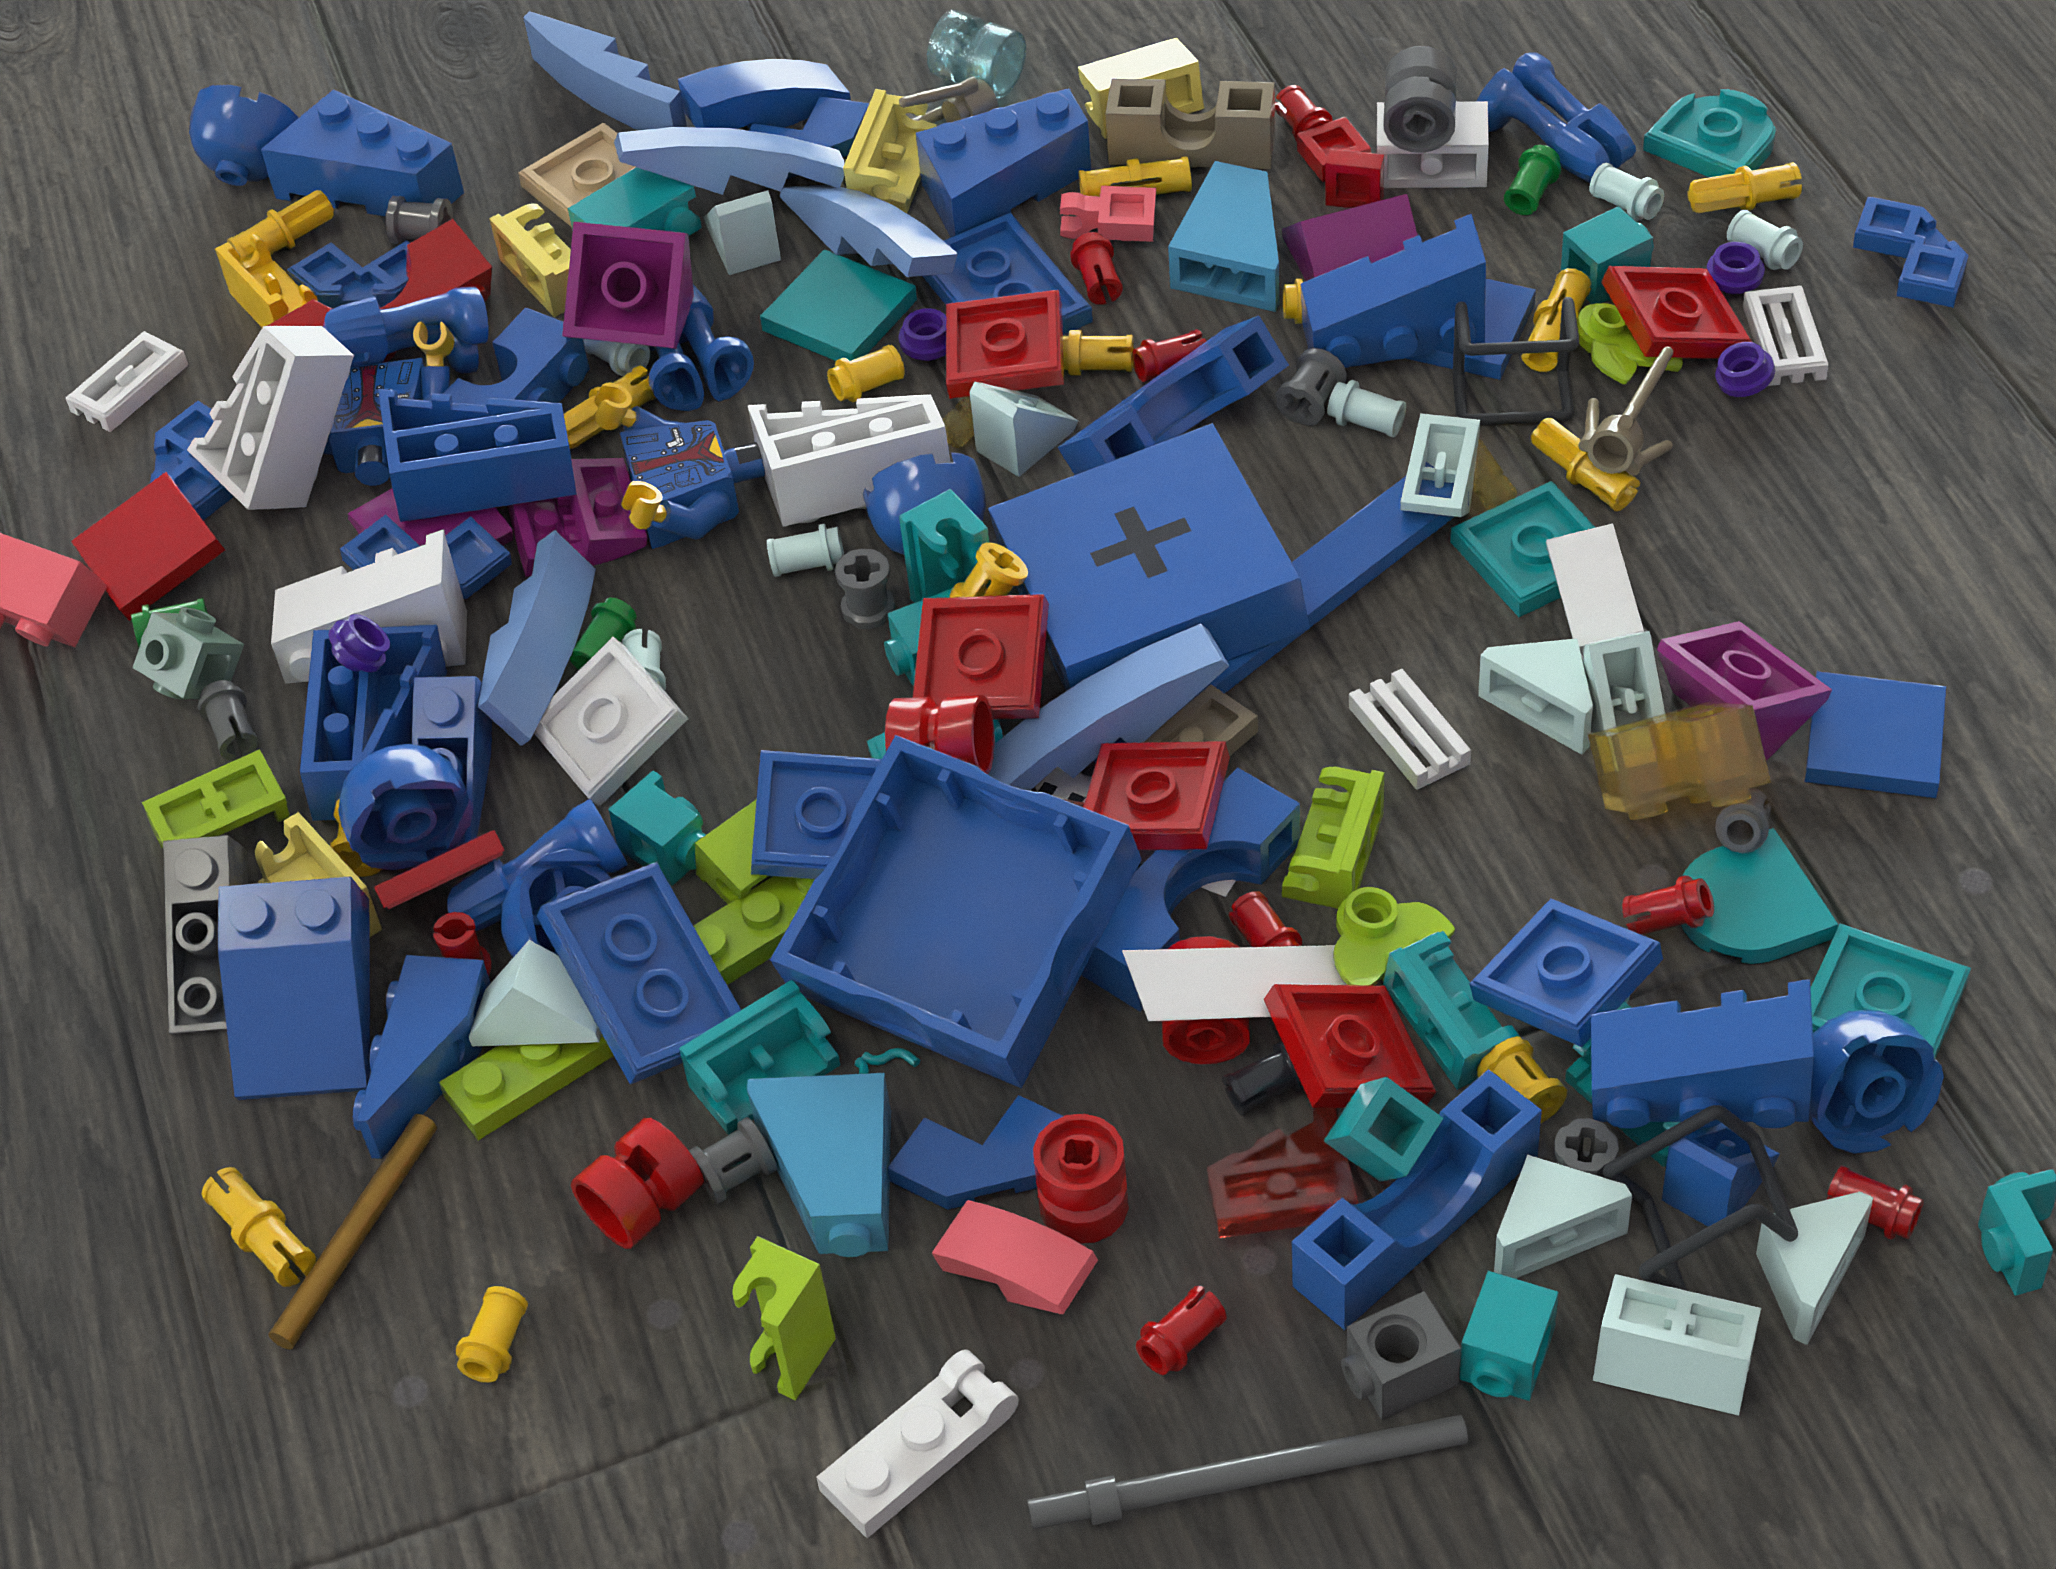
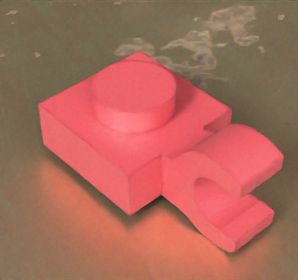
M1101 186L1100 197L1086 196L1076 192L1061 194L1060 214L1076 216L1061 217L1060 236L1076 239L1085 233H1089L1092 229L1098 228V233L1109 240L1153 242L1156 188Z

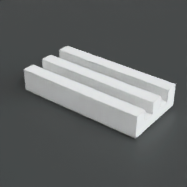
M1802 286L1745 292L1743 309L1754 343L1761 346L1763 350L1771 355L1775 365V376L1768 386L1780 385L1781 376L1789 375L1791 383L1803 382L1805 373H1812L1815 381L1826 380L1828 362ZM1781 302L1789 303L1807 357L1798 356ZM1762 304H1766L1783 356L1781 360L1779 359Z
M145 331L142 332L66 397L70 411L78 416L84 412L87 421L93 424L100 421L102 428L111 433L188 366L184 351Z
M1403 669L1391 673V682L1387 684L1382 679L1370 683V692L1366 694L1360 688L1349 693V709L1416 790L1471 764V749ZM1382 705L1401 728L1403 736L1412 746L1417 747L1431 766L1424 767L1376 709L1377 707Z

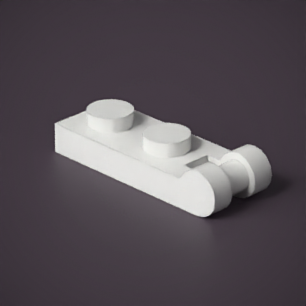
M962 1350L953 1355L942 1367L938 1377L816 1477L820 1492L866 1538H869L989 1437L1015 1412L1019 1402L1018 1396L1003 1382L992 1383L984 1375V1364L969 1350ZM965 1396L973 1404V1407L960 1418L951 1407Z

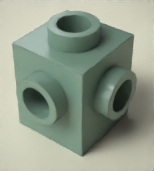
M182 607L179 614L152 612L147 628L143 632L141 645L132 668L154 681L153 688L163 695L180 700L200 699L201 691L210 683L219 680H232L244 644L214 626L216 619L203 611Z

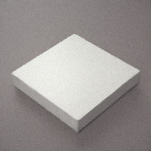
M612 637L552 697L534 734L588 799H591L592 802L600 807L688 718L629 650L616 638Z

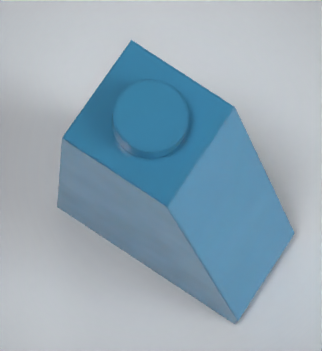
M1219 161L1214 162L1168 246L1171 289L1273 312L1277 311L1280 305L1279 259L1268 173L1266 171Z
M885 1073L748 1079L747 1092L755 1125L773 1154L777 1164V1171L818 1253H834L843 1257H857L867 1252L888 1251L890 1180L887 1168L890 1165L891 1107Z

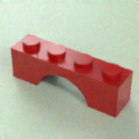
M451 219L407 245L406 275L408 282L403 291L393 301L380 309L399 307L424 298L441 295L451 289L460 287H477L484 302H486L491 295L492 266L454 219ZM312 299L267 326L323 327L326 313L333 308ZM397 351L387 354L382 363L391 360Z

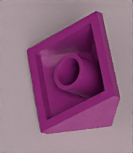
M1407 194L1300 221L1282 229V237L1306 281L1366 256H1369L1371 262L1374 263L1405 250L1403 241L1417 236Z
M573 222L562 336L677 349L694 298L688 234Z
M1740 621L1661 639L1657 647V653L1672 692L1764 763L1828 700L1832 692L1831 688Z

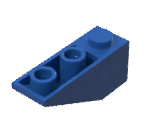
M476 676L414 677L412 744L426 746L450 761L459 773L474 806L471 824L461 839L448 850L444 839L432 845V849L425 851L429 860L476 838L478 835L491 758L492 719L478 707L482 682Z
M406 955L399 981H392L390 983L386 998L388 1018L383 1035H376L371 1045V1075L366 1090H360L357 1093L353 1107L354 1127L357 1131L362 1132L371 1158L382 1159L394 1146L415 1114L423 1115L443 1094L439 1082L471 1063L481 1053L482 1046H472L469 1034L485 989L491 984L483 960Z

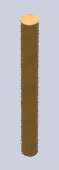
M415 1114L269 1332L268 1336L274 1343L285 1349H293L436 1132L437 1126L431 1119L422 1114Z

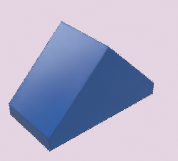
M1720 1123L1710 1128H1699L1669 1145L1662 1201L1708 1227L1742 1209L1763 1182L1747 1142ZM1764 1145L1772 1167H1774L1780 1153Z

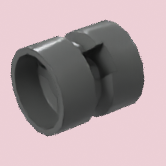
M1414 46L1401 50L1391 58L1386 67L1383 130L1388 140L1399 149L1414 153L1433 151L1450 141L1455 132L1457 68L1452 58L1443 51L1430 46Z

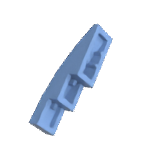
M531 11L523 17L532 58L560 85L590 106L639 131L687 127L681 91L651 82L648 64L620 56L615 38Z
M670 127L617 133L614 141L619 162L721 195L724 193L730 175L777 191H782L789 172L836 188H840L844 178L843 166L845 163L839 150L782 135L732 128Z
M827 184L783 187L780 193V198L836 255L859 253L871 266L894 264L906 277L946 274L953 271L958 253L926 225L888 202L858 190L843 187L836 188Z
M556 530L537 543L532 576L514 588L509 622L490 635L478 707L520 746L528 742L533 736L558 687L584 620L596 570Z
M1202 624L1146 646L1082 680L1040 708L1039 718H1026L996 742L992 768L988 775L1006 785L1031 791L1057 766L1072 778H1075L1098 757L1102 743H1114L1119 737L1127 743H1143L1228 668L1229 664L1209 630Z

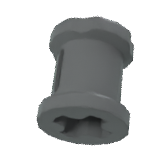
M392 196L386 211V233L391 244L400 245L406 240H416L449 220L454 219L451 202L449 199L437 198L434 203L407 202L404 196Z
M1311 348L1305 350L1298 358L1296 364L1297 372L1291 381L1284 382L1275 394L1277 399L1276 405L1280 412L1290 421L1301 423L1305 426L1315 425L1322 419L1325 414L1324 403L1332 393L1335 385L1338 382L1345 383L1347 376L1344 365L1332 353L1323 349ZM1325 371L1328 372L1327 377L1323 375ZM1294 397L1298 399L1296 403L1293 401Z
M862 548L843 555L836 564L835 575L838 585L845 591L841 602V612L844 620L853 624L858 629H873L882 626L888 620V613L895 611L893 595L886 589V583L890 576V566L887 558L881 552Z
M748 1117L737 1123V1131L702 1150L695 1146L688 1150L702 1171L704 1179L702 1188L716 1205L727 1199L726 1192L760 1172L768 1176L777 1170V1164L768 1144L756 1125Z
M1594 1119L1573 1120L1569 1125L1558 1130L1554 1140L1557 1164L1605 1178L1603 1169L1606 1164L1618 1156L1619 1147L1616 1135L1609 1131L1603 1122ZM1585 1137L1591 1139L1590 1152H1583Z

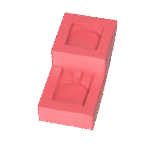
M970 1200L966 1201L932 1252L942 1271L996 1283L1008 1302L1062 1315L1098 1261L1092 1250L1046 1226L1014 1213Z

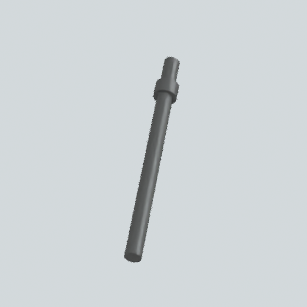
M1460 1414L1116 1482L1114 1475L1085 1480L1084 1489L1028 1499L1032 1529L1089 1518L1092 1525L1122 1520V1512L1463 1445L1468 1443V1434L1464 1418Z

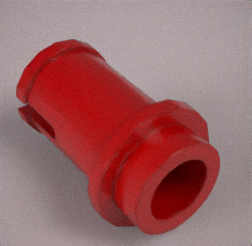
M1288 86L1282 89L1276 96L1280 102H1275V111L1291 126L1296 142L1298 133L1333 121L1332 115L1325 108L1316 107L1300 86Z
M1096 232L1085 233L1074 241L1070 260L1074 268L1081 272L1089 300L1092 303L1104 305L1107 303L1101 286L1106 285L1113 302L1121 295L1123 285L1118 278L1112 261L1114 255L1112 243L1109 239Z
M1196 329L1187 334L1156 343L1152 339L1143 340L1140 347L1132 351V362L1138 378L1142 382L1152 381L1206 342L1205 338L1200 339L1202 338V332Z
M1684 875L1678 877L1676 885L1636 896H1626L1623 899L1622 909L1624 918L1647 911L1651 912L1649 915L1637 918V921L1626 924L1628 930L1645 936L1652 932L1687 924L1691 928L1701 927L1705 918L1713 916L1714 902L1710 888L1704 879L1693 880L1690 876Z
M1260 891L1246 893L1232 904L1233 912H1229V919L1233 925L1237 926L1251 947L1302 945V938L1299 932L1292 927L1284 925L1270 906L1266 896Z
M462 912L448 913L439 918L433 927L434 932H436L433 933V937L438 944L441 956L444 958L483 960L489 976L492 969L491 957L487 950L479 944L474 920Z
M1841 1165L1827 1193L1831 1196H1828L1826 1200L1856 1192L1873 1197L1868 1223L1884 1229V1237L1893 1240L1896 1235L1909 1239L1921 1215L1924 1199L1912 1195L1913 1188L1903 1185L1898 1190L1853 1172L1850 1168Z
M1193 1287L1188 1292V1295L1158 1323L1148 1321L1140 1329L1141 1338L1136 1342V1350L1140 1358L1151 1370L1160 1375H1166L1170 1370L1180 1371L1187 1365V1354L1211 1331L1226 1321L1227 1314L1225 1308L1212 1292L1209 1291L1205 1294L1204 1287Z

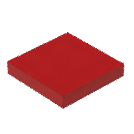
M1608 266L1601 281L1645 357H1658L1664 347H1671L1673 349V356L1671 358H1719L1724 350L1734 344L1752 342L1708 269Z
M1059 290L946 304V386L949 398L970 396V390L974 382L1015 391L1064 385L1062 302Z
M167 472L163 473L71 541L92 572L108 585L106 592L129 621L132 619L131 614L142 612V605H152L225 551L224 547Z
M1045 595L923 598L913 697H932L937 705L940 706L946 696L985 695L989 701L993 719L1039 718L1049 603Z
M1226 741L1102 743L1083 808L1129 825L1138 850L1207 849L1230 759Z
M491 830L375 885L374 889L383 908L387 907L389 910L502 856V852L505 850L495 830Z
M1274 984L1263 999L1312 1108H1345L1360 1084L1383 1077H1388L1425 1105L1436 1094L1430 1077L1386 986Z

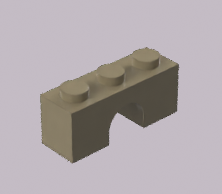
M1111 78L1105 113L1109 164L1126 165L1127 160L1137 158L1139 164L1180 159L1187 156L1190 168L1212 167L1215 161L1252 169H1271L1275 140V82L1220 81L1217 105L1206 113L1187 114L1177 110L1168 101L1165 79Z

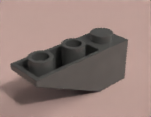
M228 835L163 841L169 1034L227 1030L218 956L219 886L249 884L248 851Z

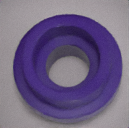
M1728 242L1719 246L1707 263V269L1719 289L1729 294H1741L1752 291L1762 283L1765 267L1760 259L1759 252L1756 248L1744 242Z
M931 308L919 309L910 313L905 318L899 332V343L902 351L911 358L925 361L934 360L946 355V315L939 310Z
M1740 342L1722 352L1718 359L1715 377L1719 388L1725 394L1734 397H1746L1765 389L1772 382L1776 370L1771 355L1763 350L1761 346L1753 342Z
M352 614L347 620H338L330 628L328 635L332 644V653L338 662L347 669L356 672L362 670L373 673L378 671L385 663V652L390 647V641L382 628L368 617Z

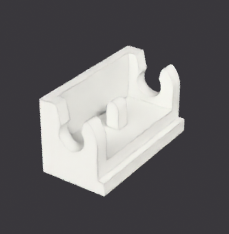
M1613 523L1546 540L1549 558L1551 559L1573 639L1578 640L1582 660H1584L1585 644L1644 632Z

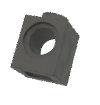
M1423 1291L1347 1326V1357L1341 1360V1367L1353 1394L1359 1400L1368 1397L1381 1420H1384L1459 1385L1461 1348L1427 1294ZM1391 1354H1400L1411 1360L1403 1363H1392L1386 1361L1383 1357Z

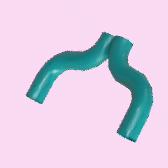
M894 1048L877 1056L865 1052L862 1057L855 1061L854 1065L859 1069V1074H869L868 1064L882 1065L894 1058H902L911 1066L916 1067L920 1063V1059L906 1049Z

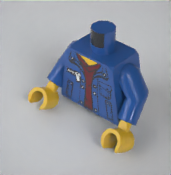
M442 321L440 322V339L431 345L427 344V327L422 322H418L414 327L413 338L417 346L426 354V366H424L422 358L350 367L349 377L345 382L334 417V424L323 454L334 456L338 471L343 473L355 472L358 481L369 486H377L388 480L390 474L378 389L396 390L398 399L431 401L433 393L443 394L450 387V367L444 366V357L453 350L455 341L453 334Z
M611 382L604 383L594 399L595 405L598 407L595 419L601 428L614 430L620 424L624 425V431L620 432L631 483L626 490L621 506L625 510L631 511L629 518L636 528L646 529L652 549L684 537L695 540L701 539L718 524L735 518L739 513L734 484L765 476L764 464L757 442L724 450L716 425L709 420L683 423L662 419L638 406L629 409L632 402L630 393L621 385Z

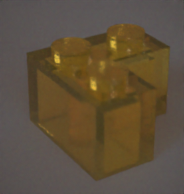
M1705 702L1588 734L1605 809L1628 812L1630 820L1645 819L1666 813L1668 811L1666 801L1689 796L1690 803L1711 801L1712 807L1737 804L1751 799L1749 788L1771 783L1753 705Z

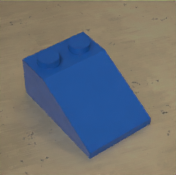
M352 877L219 886L218 956L235 1098L237 1100L366 1090L370 1078L369 898Z

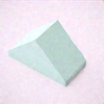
M768 190L716 205L704 216L707 229L729 275L781 260L772 201Z
M974 382L970 390L976 451L1018 477L1074 432L1079 420L1036 395Z
M1420 413L1401 498V510L1462 517L1470 512L1480 420ZM1426 462H1428L1435 468L1425 467ZM1422 479L1435 481V487L1442 488L1444 482L1454 483L1451 498L1419 495Z
M1644 631L1585 644L1583 665L1593 704L1591 730L1608 769L1614 770L1673 757L1650 632Z
M1577 639L1488 647L1481 654L1479 697L1581 755L1589 748L1593 704Z
M528 940L485 989L469 1034V1040L472 1046L599 1042L602 1033L559 956Z
M1527 1155L1497 1234L1494 1272L1516 1279L1627 1234L1632 1194L1623 1183Z
M1856 1192L1790 1209L1798 1229V1237L1792 1242L1784 1240L1761 1223L1756 1255L1793 1339L1806 1345L1810 1341L1865 1237L1873 1197L1862 1192Z

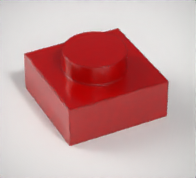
M1346 117L1297 134V151L1322 182L1325 181V163L1329 149L1371 153V147Z
M1329 149L1325 163L1326 206L1354 208L1383 200L1384 154Z

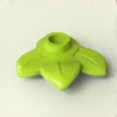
M1595 303L1585 306L1578 315L1579 320L1577 318L1579 344L1591 353L1595 366L1607 376L1622 384H1627L1633 377L1637 366L1651 367L1657 357L1644 356L1615 305ZM1671 358L1665 370L1679 372L1683 365V359Z
M1375 887L1359 888L1353 891L1340 904L1337 911L1336 927L1341 937L1334 947V964L1340 977L1347 985L1375 986L1381 979L1384 981L1390 952L1400 947L1404 949L1436 932L1444 931L1448 938H1450L1454 934L1455 928L1442 913L1427 904L1420 902L1397 904L1394 897L1385 890Z

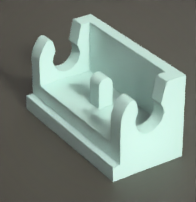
M1615 1274L1601 1325L1593 1381L1739 1416L1761 1308Z

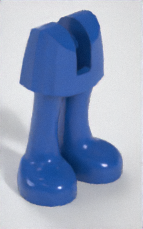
M1537 52L1525 53L1519 57L1512 73L1505 68L1497 72L1484 87L1476 101H1488V132H1495L1503 128L1512 118L1519 120L1558 153L1561 167L1588 183L1591 182L1594 172L1603 163H1609L1613 167L1618 168L1631 159L1636 152L1634 142L1618 118L1602 104H1597L1590 110L1586 108L1555 78V70L1552 63ZM1540 101L1554 109L1568 124L1546 109Z
M694 284V298L677 349L648 346L649 350H656L659 359L653 364L649 373L648 383L658 401L664 406L682 411L700 408L704 400V391L696 367L691 359L683 354L680 347L681 343L689 341L703 369L707 386L717 401L729 399L743 388L750 379L754 367L753 355L744 341L730 336L714 338L711 331L713 308Z
M460 287L451 289L441 295L424 298L389 309H380L376 296L348 303L327 312L323 328L354 355L350 367H359L382 363L387 354L417 346L413 338V331L418 322H422L427 327V344L436 343L441 336L440 322L442 321L453 334L455 341L453 350L446 357L450 366L456 372L462 374L477 371L479 364L477 345L487 342L489 325L485 302L477 287Z
M589 799L573 808L561 822L515 859L504 865L499 858L491 860L455 884L447 899L448 912H462L469 915L474 920L475 931L482 930L502 920V902L510 885L519 874L546 853L564 849L591 853L602 860L597 866L607 873H615L628 864L592 800Z

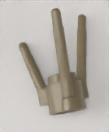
M974 76L958 84L914 93L899 99V105L905 108L948 98L941 107L912 119L916 121L924 120L930 123L943 118L946 119L947 123L999 108L995 93L989 84L984 80L976 79Z
M1664 347L1622 415H1611L1605 418L1599 425V401L1596 398H1591L1588 401L1585 434L1578 446L1583 452H1588L1590 461L1599 470L1610 474L1621 473L1626 470L1630 475L1635 476L1645 464L1663 456L1672 449V442L1664 440L1640 452L1644 436L1639 423L1636 421L1638 414L1673 356V349L1671 347Z

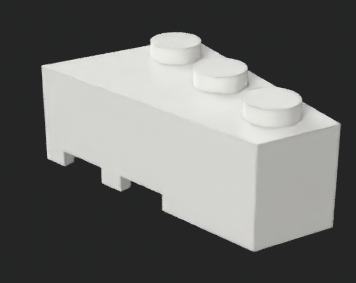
M263 326L232 376L237 384L227 401L216 402L209 413L214 421L204 438H194L187 451L248 510L306 507L313 483L317 478L319 464L329 433L334 424V417L344 385L349 377L354 355L322 326Z
M931 394L857 399V409L822 411L821 401L802 402V412L768 414L766 404L748 405L754 440L759 446L764 464V477L783 527L796 523L814 522L821 517L852 509H866L863 498L864 488L872 492L874 490L872 478L878 472L897 462L933 453L936 464L951 463L945 425Z
M444 530L427 535L426 545L404 553L397 554L393 548L376 554L375 563L347 573L344 567L340 566L276 589L271 645L285 684L309 681L313 630H330L338 620H347L352 614L366 616L380 627L437 624L446 667L465 665L467 609Z

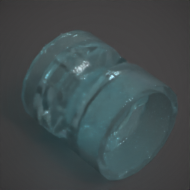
M949 10L941 17L930 37L927 50V64L933 75L956 84L974 76L976 79L984 80L989 84L996 98L1005 97L1012 91L1022 73L1026 58V42L1024 35L1019 31L996 23L986 24L981 18L959 10Z

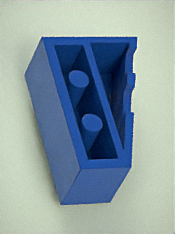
M1069 88L1046 93L1037 98L1006 107L995 108L989 112L954 122L943 123L937 127L916 132L921 183L950 237L1011 213L1012 208L1031 197L1039 202L1079 179L1078 171L1091 170L1088 120Z
M334 89L261 149L276 199L291 201L294 194L307 196L315 190H321L327 196L333 208L337 209L341 201L365 205L367 214L386 216L388 203L392 196H404L407 202L434 203L437 198L449 199L452 204L464 194L452 143Z
M1472 214L1454 220L1456 229L1425 242L1422 241L1420 235L1403 241L1405 250L1374 263L1371 262L1369 256H1366L1301 283L1302 325L1308 349L1318 348L1332 353L1341 361L1345 368L1431 354L1432 350L1440 348L1454 350L1455 306L1461 301L1466 303L1468 309L1471 344L1485 342L1486 260Z
M378 389L389 474L400 522L577 495L562 403L488 398L485 406L453 403L451 395L437 393L432 394L431 401L398 399L396 390Z
M437 624L381 627L390 641V647L385 652V663L378 671L373 673L362 670L356 672L344 667L332 653V644L328 635L329 630H313L300 775L312 821L336 820L334 818V808L336 801L340 799L343 782L352 768L368 755L385 747L412 744L414 677H446L447 675Z
M1810 979L1788 982L1787 996L1747 1002V995L1744 990L1721 993V1006L1681 1012V1005L1676 1000L1591 1014L1593 1119L1600 1122H1609L1611 1125L1619 1128H1638L1649 1122H1682L1709 1106L1721 1105L1743 1122H1753L1764 1128H1783L1790 1126L1794 1122H1809L1814 1061ZM1716 1119L1701 1128L1714 1127L1721 1122Z

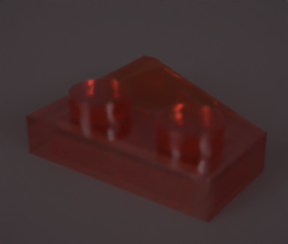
M1335 1108L1313 1109L1314 1122L1288 1136L1278 1128L1256 1140L1254 1146L1249 1150L1233 1153L1207 1167L1208 1188L1218 1238L1310 1226L1342 1197L1351 1204H1358L1348 1159L1324 1142L1338 1120Z

